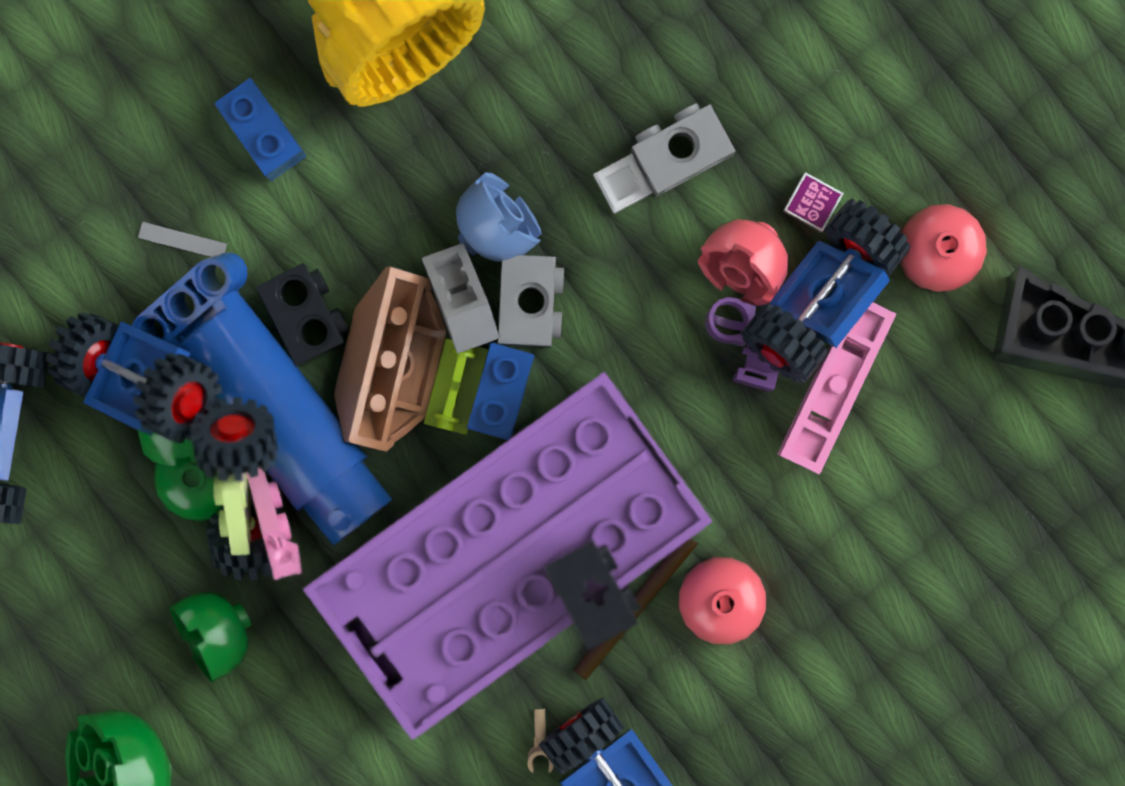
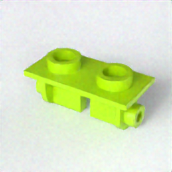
M445 339L424 424L467 435V426L488 349L474 347L457 354L453 341Z

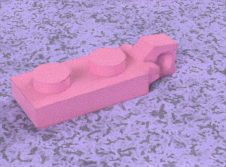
M258 467V476L250 478L248 473L246 475L274 580L296 573L300 574L301 562L298 544L287 541L291 540L292 537L286 513L276 514L275 509L283 507L277 482L268 483L265 471Z

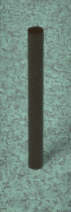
M688 539L666 555L634 594L641 608L633 613L636 619L698 545L693 539ZM627 630L588 650L573 670L587 681Z

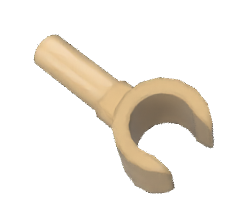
M534 709V746L528 753V768L531 773H533V759L538 755L547 757L539 746V743L546 737L545 709ZM549 760V773H550V772L552 771V769H553L554 766H553V764L551 763V761Z

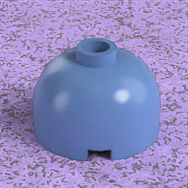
M485 172L462 194L456 207V221L461 232L458 235V240L460 243H464L468 253L473 256L478 253L487 260L502 262V260H508L517 255H524L541 241L537 239L541 235V229L535 216L522 198L519 196L514 202L503 192L509 185L493 173Z

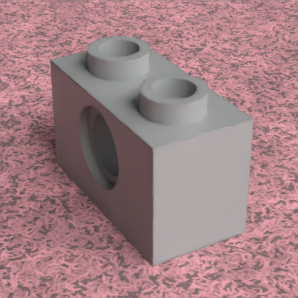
M697 103L674 115L677 121L675 124L662 131L657 124L635 136L638 144L632 146L631 153L655 197L664 194L734 155L735 149L711 105L700 109ZM678 136L687 138L692 143L693 153L684 159L674 157L668 148V143L671 139Z
M517 255L511 259L502 260L499 345L552 348V338H561L562 312H553L554 294H563L564 268L556 267V257ZM531 289L539 291L545 299L543 308L535 314L525 313L519 307L521 294Z

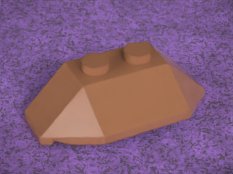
M386 267L355 307L334 392L345 442L387 452L394 446V442L406 435L426 417L446 335V329L438 305L430 291L432 288L428 278L392 267Z

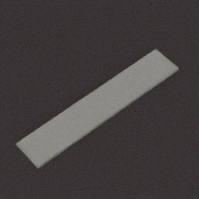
M142 222L138 236L141 239L210 257L225 253L227 246L226 243Z

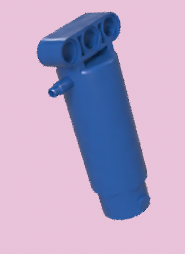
M231 252L207 258L194 266L137 316L132 326L189 352V358L212 368L211 371L215 372L219 377V380L215 383L222 387V393L216 394L215 397L220 400L225 399L227 405L233 404V398H241L244 405L251 399L256 401L257 408L262 404L267 407L268 414L272 413L274 418L278 450H276L277 456L275 461H270V467L266 470V473L273 482H277L278 488L298 512L304 509L331 545L334 546L393 499L363 462L368 456L359 445L344 441L339 419L238 292L245 284L248 276L247 266L243 259ZM216 266H219L225 274L226 280L224 285L216 277ZM186 293L194 301V311H191L185 303ZM155 320L163 327V337L157 334L155 330Z

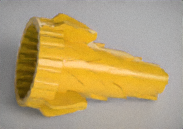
M307 0L315 11L311 17L319 63L325 79L330 86L339 89L349 104L357 105L358 107L392 100L396 96L403 95L417 85L422 84L435 73H438L472 40L473 35L481 26L485 12L483 0Z

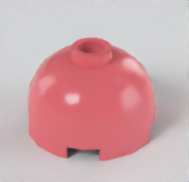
M949 204L930 205L913 214L900 232L907 237L906 242L910 243V250L899 264L905 276L920 288L935 292L954 291L970 283L982 268L987 253L986 236L978 220L965 209Z
M742 219L729 221L720 225L700 249L702 250V255L698 259V265L704 275L721 291L727 285L734 291L743 294L741 301L755 306L770 303L787 276L788 254L775 229L764 222Z
M712 557L697 563L685 575L679 590V611L685 625L698 638L711 644L731 645L748 638L760 626L766 611V591L760 577L746 563L731 557ZM717 600H719L720 608H717Z

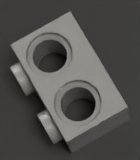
M464 243L423 257L422 261L433 294L457 354L498 339L499 335L488 300Z

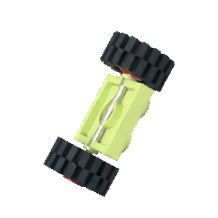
M233 398V404L227 405L226 400L222 399L217 401V408H214L211 404L205 406L204 414L198 412L194 417L195 423H191L190 426L197 467L200 471L205 469V475L213 478L218 473V478H214L215 504L224 505L219 510V515L213 513L210 517L211 524H207L206 530L210 557L216 570L220 568L221 574L226 577L233 571L235 580L242 581L244 574H249L250 581L257 580V573L262 572L267 577L272 575V569L251 498L246 473L249 474L250 478L258 476V467L266 471L270 467V461H275L277 456L276 450L278 449L274 418L272 413L268 414V409L263 404L257 408L255 400L249 399L246 405H244L241 398ZM280 508L275 509L277 515L281 514Z

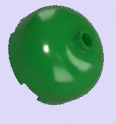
M107 710L77 716L78 728L68 732L66 741L65 764L68 786H171V764L164 745L153 727L144 719L131 712L122 710ZM80 768L82 771L94 770L95 776L80 778Z

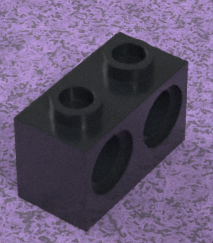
M302 263L256 287L297 367L301 368L346 345L343 334L349 332L348 325L339 308L330 310L323 296L330 292L318 268L311 271L308 265ZM294 282L304 283L308 291L306 300L298 306H290L285 299L287 287ZM314 321H322L328 330L327 338L322 344L311 346L305 339V329Z

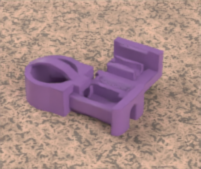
M732 297L720 299L709 308L705 316L707 332L714 340L720 343L745 346L746 343L742 339L741 332L756 315V306ZM722 305H731L742 314L743 322L717 316L714 314L715 310ZM715 325L741 332L732 336L724 335L719 332ZM747 344V348L744 347L742 354L747 355L744 368H738L732 382L767 392L773 391L779 371L775 372L770 368V364L766 361L762 362L758 358L759 355L753 353L748 348L750 345ZM745 371L764 376L766 380L745 375Z

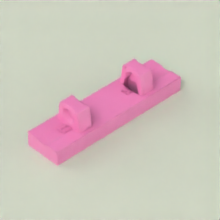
M872 303L837 348L831 345L828 346L827 355L821 361L777 455L814 473H821L896 313ZM813 411L829 420L814 416L810 412Z

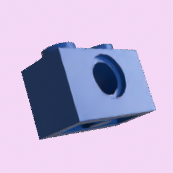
M251 78L214 103L260 170L271 182L307 157Z
M491 342L467 429L506 440L512 439L534 361V354Z

